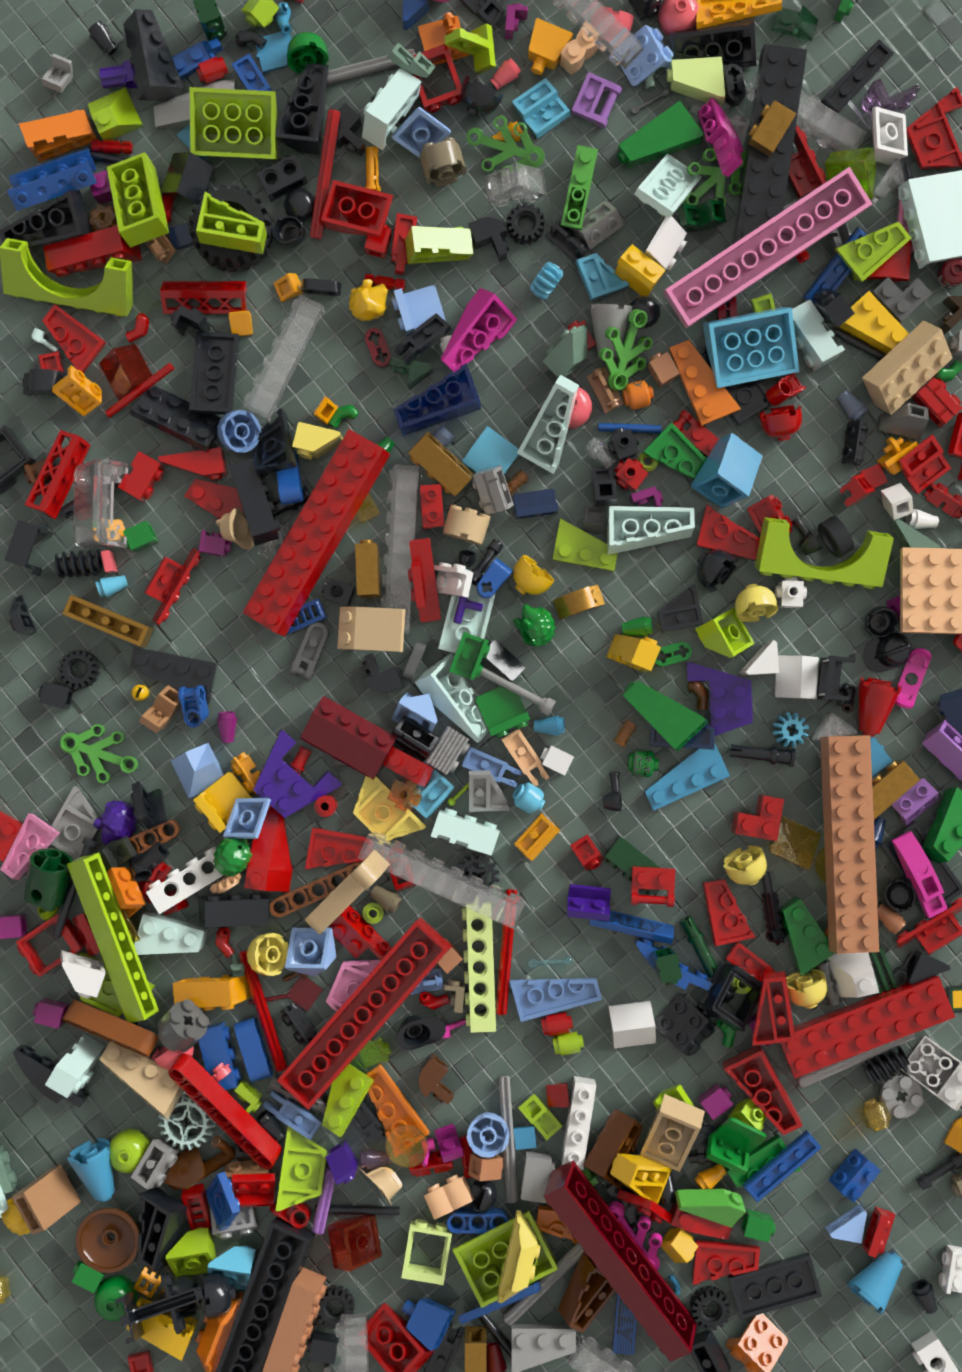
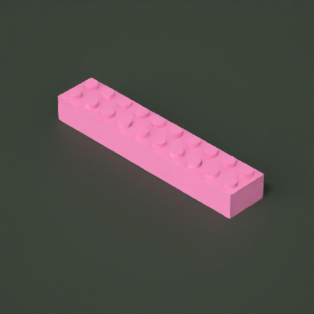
M848 167L665 289L663 294L685 329H687L866 210L872 203L851 168Z

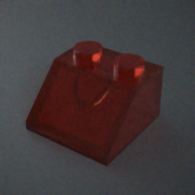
M376 1215L344 1218L327 1226L335 1269L351 1272L382 1256Z

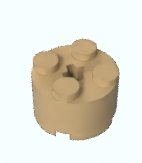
M450 504L443 534L465 540L469 543L482 545L491 516L482 513L477 515V510L467 507L462 511V507Z

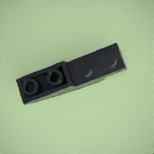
M21 1045L14 1050L15 1059L25 1076L47 1098L56 1104L64 1098L78 1107L85 1103L89 1094L85 1093L84 1088H80L77 1094L72 1093L66 1098L45 1085L56 1066L53 1064V1060L46 1056L41 1057L35 1053L32 1047L27 1045Z

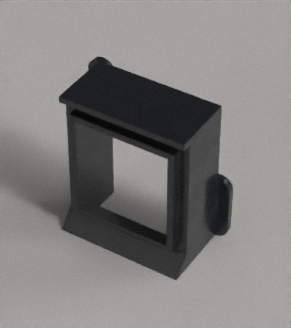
M3 425L0 429V443L7 439L21 459L0 474V494H3L16 484V477L25 471L24 465L29 464L31 466L36 462L12 429L6 425Z
M18 520L5 561L32 569L33 575L40 576L42 568L27 563L38 532L52 536L53 532L48 531V525L43 523L36 526Z
M850 654L848 657L832 655L826 658L821 657L817 699L837 701V706H843L844 701H849L848 696L839 695L842 664L855 663L856 654Z
M719 963L711 978V982L714 985L702 1009L729 1026L732 1030L745 1032L744 1028L758 1002L762 982L738 965ZM734 977L751 988L735 1016L720 1007Z

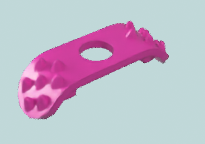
M915 648L909 654L898 685L902 686V690L895 703L902 708L911 709L914 706L932 658L928 650ZM914 673L917 676L918 681L915 685L906 683L905 677L907 674Z

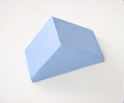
M858 1204L827 1225L825 1229L832 1238L862 1244L867 1213Z

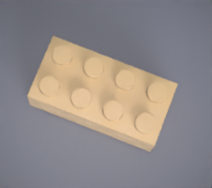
M923 320L862 377L874 406L892 415L952 359L942 329Z

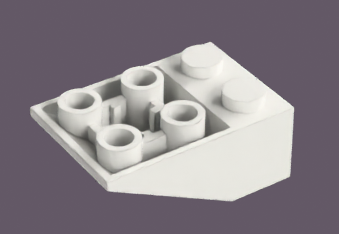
M925 1035L908 1058L910 1065L907 1066L908 1073L906 1074L957 1111L962 1105V1062Z

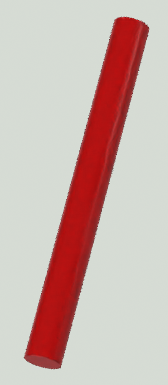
M171 363L166 364L105 411L106 415L109 418L114 416L174 370Z

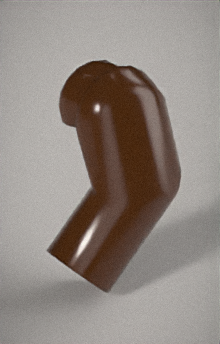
M699 681L690 682L688 684V691L698 697L697 709L707 710L709 695L707 689Z

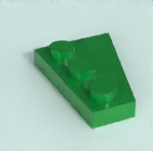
M670 423L642 452V454L693 481L707 459L673 423Z

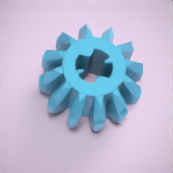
M547 262L530 285V290L534 295L543 300L548 298L563 276V271L559 269L560 267L551 262Z
M786 712L785 718L782 716L777 717L780 724L773 723V726L777 727L778 730L773 731L772 734L780 735L777 737L776 742L783 741V747H787L790 743V746L795 748L796 741L799 744L804 743L801 736L808 737V734L804 733L803 730L809 729V726H802L806 719L800 718L798 720V713H794L791 717V714ZM792 725V729L795 731L789 735V731L786 729Z

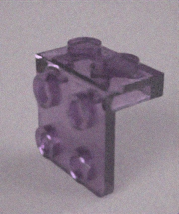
M881 79L872 82L862 98L863 109L865 112H868L871 120L872 108L875 106L901 112L911 106V101L917 97L921 87L917 84L889 97Z

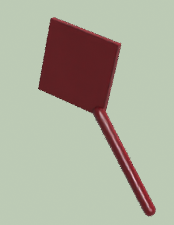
M300 975L288 994L266 997L265 1000L268 1002L289 998L308 1011L323 989L310 979H303ZM250 1000L249 1004H254V1000Z

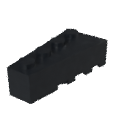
M135 9L123 26L127 47L131 50L132 55L130 63L131 66H134L135 71L133 79L134 84L138 87V92L136 93L137 100L168 101L175 98L184 88L153 10Z
M70 190L61 197L48 202L45 206L34 210L31 214L0 230L2 243L6 238L28 242L29 248L92 233L80 190Z

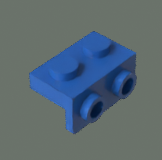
M854 1149L829 1178V1181L840 1193L852 1202H855L871 1182L876 1179L881 1170L860 1151Z

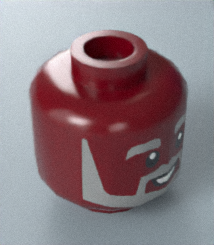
M961 258L947 260L939 268L938 280L940 284L946 288H955L962 284Z

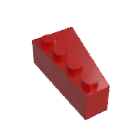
M118 225L43 246L47 271L58 277H65L70 273L103 268L111 257L132 262L142 261L140 245L130 248L119 233Z
M756 1045L723 1062V1069L746 1092L783 1136L803 1126L798 1112L761 1045Z

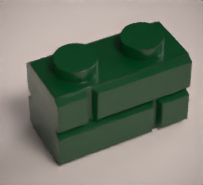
M194 0L193 3L207 40L211 41L215 38H218L219 41L227 35V31L216 1Z
M670 947L653 951L651 954L659 980L667 986L677 984L678 980L682 978V973L676 952Z

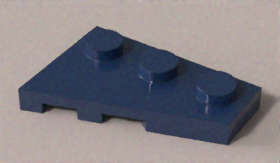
M651 725L650 746L673 748ZM705 725L682 748L714 750L715 728Z

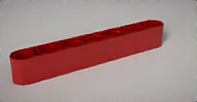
M181 1053L168 1070L171 1079L261 1168L271 1169L281 1154L282 1147L192 1056Z

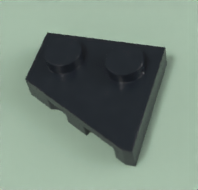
M695 584L691 585L657 612L661 633L704 624Z
M23 595L15 597L9 611L11 628L19 634L32 635L37 633Z

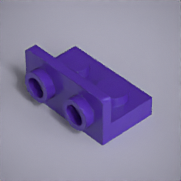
M570 884L567 896V917L609 921L611 889Z

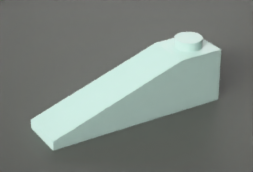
M450 653L426 670L414 683L423 695H430L432 704L478 743L489 730L479 707L476 706L472 697L474 694L472 687L468 688L464 677L449 672L454 655Z

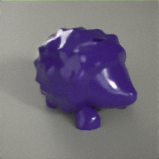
M114 800L108 802L102 816L94 820L93 826L96 829L102 827L101 837L104 844L120 840L125 836L128 838L132 837L138 821L133 813L135 808L130 803Z

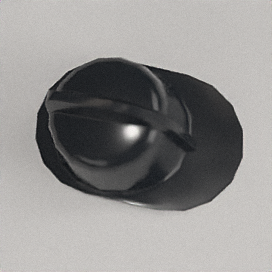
M892 633L884 638L875 639L868 643L864 649V663L869 669L876 672H884L901 666L907 662L912 651L911 642L905 635L900 633Z
M412 1015L401 1023L396 1041L400 1048L414 1050L439 1041L445 1035L446 1026L442 1020L436 1017L422 1018L418 1015Z

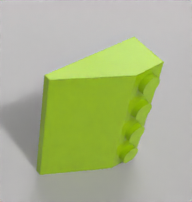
M189 87L191 153L201 156L278 159V140L275 137L277 129L275 91Z
M527 1211L523 1215L537 1236V1243L540 1245L538 1259L534 1258L533 1266H536L534 1279L529 1280L530 1284L558 1270V1265L548 1241L530 1211ZM515 1218L453 1249L481 1308L497 1301V1293Z

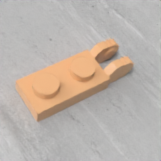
M520 729L514 730L501 739L524 775L528 776L533 785H539L535 776L530 772L535 767L539 769L541 776L545 780L550 778L541 765L542 762Z

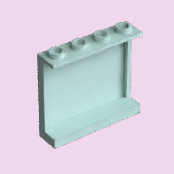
M962 170L908 179L898 187V195L903 206L904 219L907 222L910 240L914 249V258L917 261L918 268H923L930 263L962 258Z

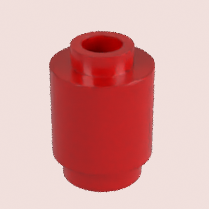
M215 56L198 63L199 68L196 69L200 82L205 81L206 85L224 78V75L229 73L222 56L219 58Z
M323 795L315 802V811L322 817L331 816L338 807L337 800L331 795ZM322 803H328L329 809L323 810Z
M566 1012L546 1015V1018H541L543 1033L550 1037L568 1034L570 1029L573 1028L571 1015L567 1016Z

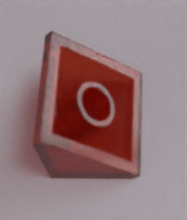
M136 344L111 349L99 363L118 400L152 376Z

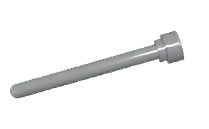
M484 667L482 668L481 676L538 705L542 713L547 716L550 715L555 706V700L545 697L542 699Z

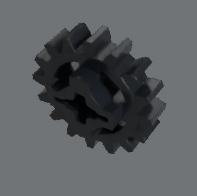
M472 853L470 860L463 857L465 863H458L457 866L460 868V871L456 870L454 873L459 876V878L454 880L455 883L461 884L458 890L464 889L465 897L469 893L472 894L473 900L476 895L483 899L484 893L490 896V889H497L494 882L500 881L499 878L495 877V875L500 873L499 870L493 869L496 863L490 864L489 856L485 860L482 859V853L479 854L478 858H475ZM478 862L485 866L482 868L476 867L473 863ZM467 868L469 875L463 880V872ZM473 872H476L477 874L483 872L480 881H478L477 879L471 880L473 878ZM491 872V881L487 884L485 878ZM472 885L479 886L481 890H473L469 887Z

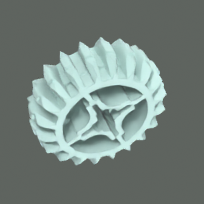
M183 1092L175 1108L187 1105L184 1112L171 1114L168 1121L159 1114V1119L163 1121L158 1124V1127L164 1128L161 1131V1135H168L165 1139L166 1142H169L171 1139L174 1141L172 1143L173 1147L179 1143L181 1150L186 1145L189 1150H192L194 1145L200 1147L202 1145L201 1141L204 1143L208 1141V1136L213 1134L211 1128H215L216 1123L211 1121L212 1119ZM194 1108L201 1113L202 1117L195 1114ZM187 1114L188 1118L191 1120L188 1126L187 1123H185L186 1120H184ZM173 1124L180 1128V1133L174 1128ZM203 1127L202 1131L198 1134L188 1136L191 1128Z

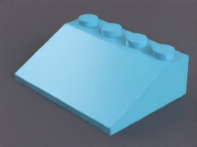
M781 307L703 323L705 344L716 388L800 372L792 308Z

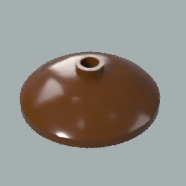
M101 1208L95 1210L82 1221L77 1230V1252L81 1260L88 1267L98 1272H118L126 1268L138 1253L139 1228L133 1218L120 1209ZM109 1233H113L115 1238L109 1237Z

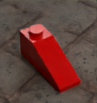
M221 447L208 449L207 452L198 450L158 456V460L164 465L204 478H210V481L221 480L222 476L228 475L225 453Z
M677 1199L670 1210V1213L673 1215L671 1225L691 1233L725 1240L729 1239L732 1228L679 1210Z

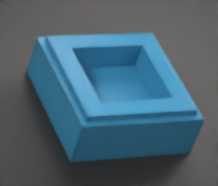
M534 1125L513 1127L516 1150L537 1148Z

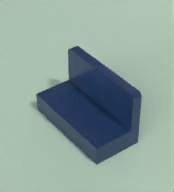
M554 489L513 495L516 520L558 514V503H556Z

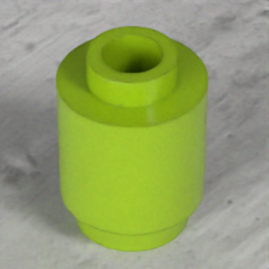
M577 1031L557 1035V1037L553 1038L556 1055L561 1054V1056L580 1053V1048H584L583 1037L578 1035Z

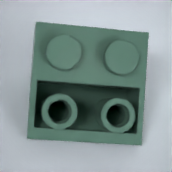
M585 325L578 328L574 326L570 331L567 329L559 337L561 341L556 346H551L545 353L547 357L542 362L558 378L560 375L566 377L574 373L588 358L587 327Z

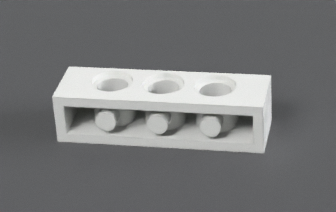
M215 846L204 852L206 857L198 860L196 857L187 862V868L181 872L179 869H176L167 874L169 879L161 883L160 880H157L148 886L150 890L146 893L159 914L223 876L215 868L210 874H205L201 869L204 862L209 861L213 863V853L216 851ZM190 872L195 875L196 880L192 885H186L183 882V876L186 873ZM174 884L176 886L177 892L174 896H167L164 889L166 885Z
M577 1076L573 1078L561 1164L564 1165L574 1160L580 1170H583L596 1091L595 1079Z
M933 1331L928 1332L911 1343L915 1350L912 1355L919 1365L924 1364L927 1369L923 1372H959ZM933 1358H938L935 1363H930Z

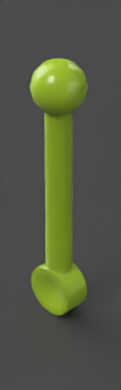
M469 782L453 798L448 799L447 802L450 806L455 805L456 800L469 788Z

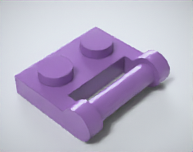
M588 72L571 113L595 123L600 128H605L608 123L609 113L616 97L621 94L622 88L613 82ZM605 89L610 93L600 115L594 112Z

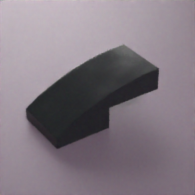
M459 0L481 21L492 25V28L506 12L496 0Z

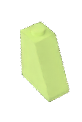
M722 57L671 60L670 69L666 70V80L670 82L671 91L705 103L712 97L720 107L723 106L725 86Z

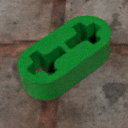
M686 642L661 647L660 651L663 654L670 653L671 657L665 658L664 663L656 659L654 664L661 667L685 661L690 658L692 648ZM679 646H682L683 649L687 648V652L684 654L685 657H682L681 654L674 656L673 652L678 651Z

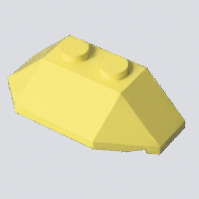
M516 1210L497 1293L498 1303L505 1302L528 1287L529 1280H533L536 1266H533L534 1258L538 1259L540 1253L537 1236L519 1210Z

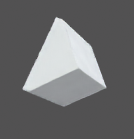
M775 640L765 642L739 674L747 676L779 673L777 642Z
M778 655L779 673H775L774 697L817 699L819 657Z
M650 1000L608 1006L614 1049L656 1043V1026Z

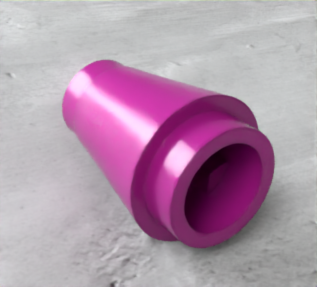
M233 711L219 712L216 718L221 742L223 743L234 742L238 717H235V712Z

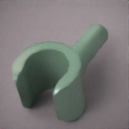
M232 954L231 970H233V977L244 976V964H238L236 954Z

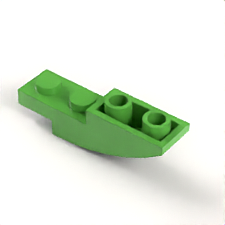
M577 145L561 226L582 230L598 149Z

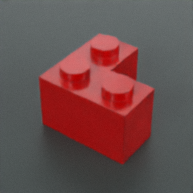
M759 794L756 814L735 811L731 832L777 841L784 799Z

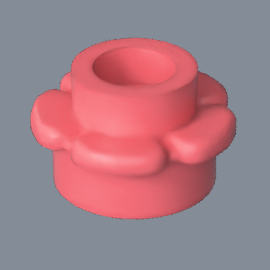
M221 1063L212 1070L214 1073L212 1077L217 1082L232 1072L228 1067L229 1064L224 1065Z

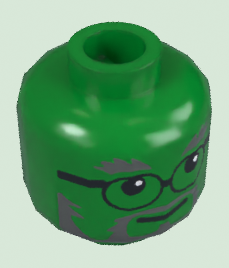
M635 749L632 754L629 753L627 770H630L633 776L650 778L653 775V771H658L659 759L655 758L653 751Z

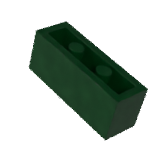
M620 835L604 853V856L607 858L605 862L614 869L617 866L624 871L622 875L630 882L632 866L659 867ZM641 889L647 895L652 893L655 896L660 891L656 889Z

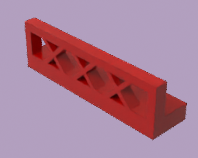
M163 281L160 288L163 314H173L175 310L179 309L180 305L189 310L195 308L203 314H228L230 312L247 311L246 281ZM167 298H174L180 304L177 307H168ZM190 298H195L201 304L198 307H191L187 301ZM211 298H216L222 304L219 307H212L207 302ZM232 298H241V307H233L228 302Z
M60 430L25 502V506L40 511L56 520L91 445L78 435ZM64 438L71 439L68 446L62 449L61 445ZM60 457L59 465L53 467L54 459ZM51 475L52 480L50 484L44 486L45 478ZM42 494L43 499L40 505L33 504L36 497Z

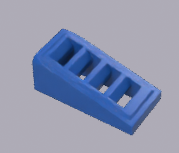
M319 598L303 604L300 614L304 623L300 624L298 617H296L294 620L296 626H291L288 634L308 627L313 623L328 619ZM315 606L317 613L319 615L318 617L314 616L311 607ZM304 610H308L311 620H307Z

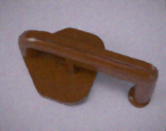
M216 1135L212 1139L211 1146L220 1149L222 1152L203 1163L198 1148L193 1147L192 1150L187 1148L177 1155V1160L170 1168L164 1182L174 1190H187L236 1158L235 1149L225 1140L221 1139L220 1136Z

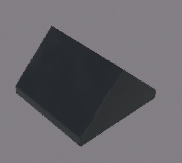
M191 152L173 153L161 194L193 205H199L200 201L198 198L207 191L214 166Z

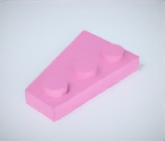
M28 813L0 870L10 878L19 880L28 870L29 859L32 853L39 849H46L60 832L36 815Z

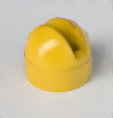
M135 685L132 688L131 695L136 701H144L149 696V689L145 685ZM140 687L142 690L137 698L136 695Z

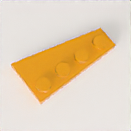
M697 0L699 5L696 20L697 30L782 10V0Z

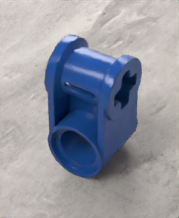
M495 558L478 583V595L483 599L491 598L508 579L513 570L498 558ZM487 584H490L491 592L487 591L486 593H484L482 591L483 586L481 585L486 586Z
M198 685L196 688L180 687L178 698L182 707L184 721L189 727H198L209 716L205 689L202 685Z

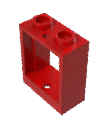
M443 44L421 52L431 63L445 59L455 87L454 91L427 100L421 84L419 99L423 110L434 113L439 111L443 105L449 104V106L460 103L462 86L448 46ZM410 73L412 76L420 80L418 75Z
M60 913L16 941L18 952L21 956L26 957L30 963V970L33 974H37L38 977L61 964V957L46 966L29 940L53 924L56 925ZM67 918L62 936L71 948L69 952L76 954L85 946L69 918Z

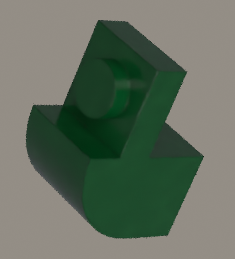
M709 199L699 205L683 203L678 208L680 226L687 228V232L708 230L726 222L723 201Z

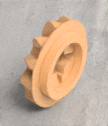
M239 872L236 876L231 877L224 876L217 880L210 887L212 894L216 892L220 894L240 882L239 879L242 877L241 873Z

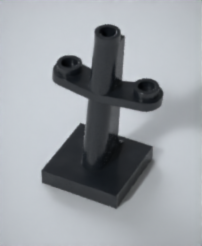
M171 1272L161 1273V1282L166 1294L165 1298L137 1307L133 1291L115 1299L116 1304L123 1303L125 1314L120 1317L121 1325L128 1324L131 1336L125 1340L126 1344L132 1343L144 1335L141 1321L171 1311L176 1334H181L186 1329V1324L183 1316H179L178 1308L204 1299L205 1293L202 1285L174 1294L172 1290L174 1285Z

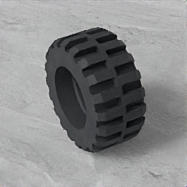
M220 185L219 190L215 191L214 188L208 190L211 197L221 202L224 201L230 207L238 211L241 210L265 223L267 237L263 254L200 243L196 228L204 198L202 194L198 198L200 201L199 205L194 204L192 208L194 215L189 217L191 225L189 232L199 254L203 259H206L208 264L212 267L217 266L221 271H225L226 268L230 272H237V268H242L245 271L249 269L248 265L250 264L256 266L259 263L258 258L266 256V247L270 248L272 243L270 239L272 236V223L259 197L256 194H251L250 190L246 188L240 190L238 185H231V188H227L226 185Z

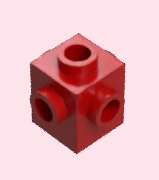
M629 458L626 462L621 460L614 470L617 472L614 477L617 480L616 484L624 490L628 488L633 493L649 474L643 469V465L638 460H631Z

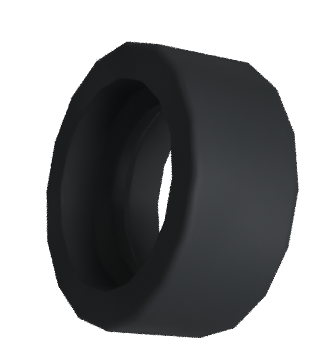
M831 516L818 524V532L823 543L835 557L840 558L854 549L853 538L847 527L838 517Z

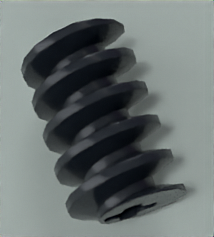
M96 549L94 556L91 550L87 551L86 556H84L82 550H79L78 557H76L74 551L70 552V557H67L65 551L62 552L61 558H59L57 553L55 554V571L59 578H64L65 576L72 578L74 575L81 577L82 574L85 577H89L90 574L98 576L102 570V559L99 549Z
M900 1045L897 1046L898 1053L893 1049L889 1050L890 1057L883 1052L882 1060L875 1056L874 1064L869 1059L866 1060L867 1067L861 1063L869 1081L874 1087H877V1079L885 1083L884 1076L892 1080V1072L899 1077L901 1068L908 1073L907 1066L910 1063Z

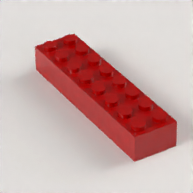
M935 975L912 985L909 983L900 985L881 994L793 1026L796 1041L779 1044L791 1074L794 1078L953 1019L955 1015L940 977Z

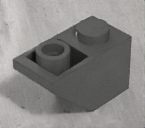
M906 403L892 415L887 412L880 414L878 430L887 434L892 433L908 439L920 440L929 420L928 408Z

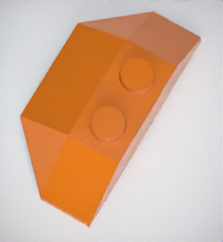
M241 1291L236 1294V1299L232 1300L231 1308L225 1315L209 1320L205 1316L203 1321L207 1323L205 1330L200 1329L196 1342L199 1343L196 1352L205 1372H216L245 1292Z

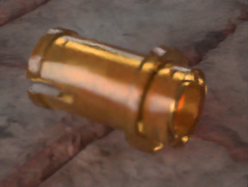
M521 469L518 472L515 471L516 474L507 482L511 496L524 483L527 484L529 479Z
M627 719L625 723H621L623 726L613 740L624 748L633 732L637 731L635 730L637 725Z

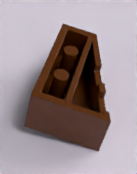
M614 1109L613 1113L609 1115L603 1131L597 1136L593 1149L587 1154L583 1166L621 1190L622 1183L610 1174L613 1160L617 1157L618 1153L629 1154L630 1151H635L643 1126L635 1119Z
M585 1252L580 1257L558 1307V1311L568 1326L581 1333H584L616 1292L615 1289L611 1288L608 1280L602 1272L598 1271L595 1263Z

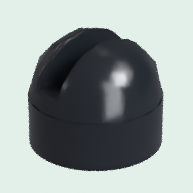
M471 550L460 551V564L463 566L468 564L471 567L475 562L476 553Z

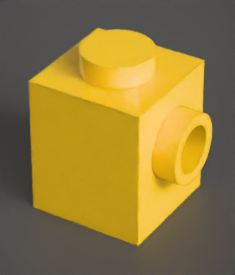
M670 1228L663 1237L661 1248L674 1263H688L694 1257V1252L698 1245L693 1241L692 1235L685 1230Z

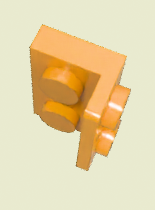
M73 366L68 367L67 376L52 386V392L83 417L102 403L101 388L96 383H92L82 371L76 370Z

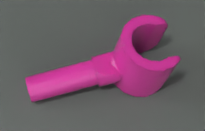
M462 1019L453 1024H445L446 1032L442 1039L451 1037L450 1030L466 1024V1020Z
M433 1137L422 1141L424 1149L422 1166H427L429 1152L436 1150Z

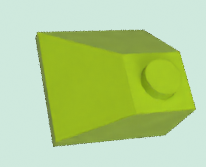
M126 87L88 103L92 119L103 140H113L143 126Z
M735 607L695 629L705 648L729 658L736 656L755 644L743 621H740L739 617L737 618Z
M196 1228L193 1231H187L166 1254V1261L176 1277L208 1273L209 1262L217 1258L214 1238L209 1228Z

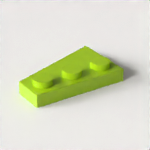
M895 222L834 250L856 278L863 282L905 245L911 237L900 222Z
M349 1064L331 1086L322 1125L338 1137H342L374 1079Z

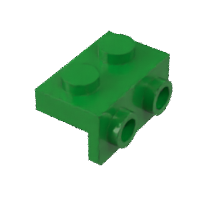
M463 632L449 672L470 680H474L475 677L479 678L483 668L480 665L483 657H487L490 646L487 645L489 640Z

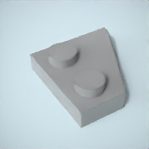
M469 771V812L509 811V803L491 771Z

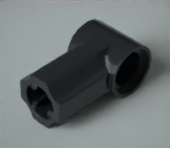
M156 842L144 853H137V855L128 860L134 881L141 882L149 879L152 875L151 870L167 859L169 851L163 843Z

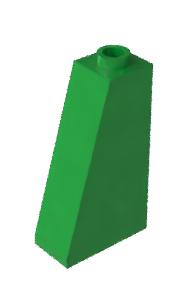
M678 101L618 144L617 158L630 169L664 157L667 153L670 155L698 145L702 142L704 133L681 101Z
M638 680L635 683L631 682L624 690L623 696L676 751H679L708 723L703 716Z

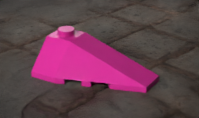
M479 288L467 304L440 360L452 372L456 373L472 361L477 353L490 347L489 344L493 341L503 338L517 321V318L494 293Z

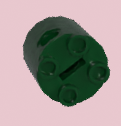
M52 848L39 849L33 852L29 859L24 901L42 907L44 911L49 912L55 910V907L62 905L70 886L71 874L67 864L73 861L72 857L64 851Z

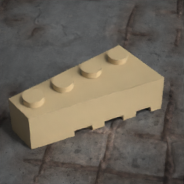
M109 1042L99 1059L101 1063L168 1121L184 1092L171 1079L168 1069L155 1064V1061Z

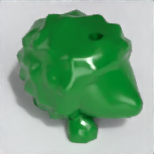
M525 604L521 611L522 620L520 618L513 620L514 625L520 629L526 645L540 647L546 645L555 636L554 630L556 626L554 619L551 617V613L543 607L533 608Z
M224 838V840H221L220 844L216 847V851L213 853L214 868L221 875L227 877L236 876L239 872H243L252 857L247 839Z

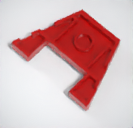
M958 87L954 88L947 96L906 128L908 141L920 169L962 167V152L959 150L945 115L962 108V96Z

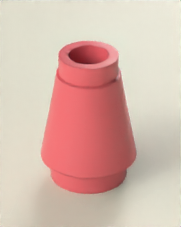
M510 58L502 63L493 78L490 79V82L499 90L518 78L521 70Z

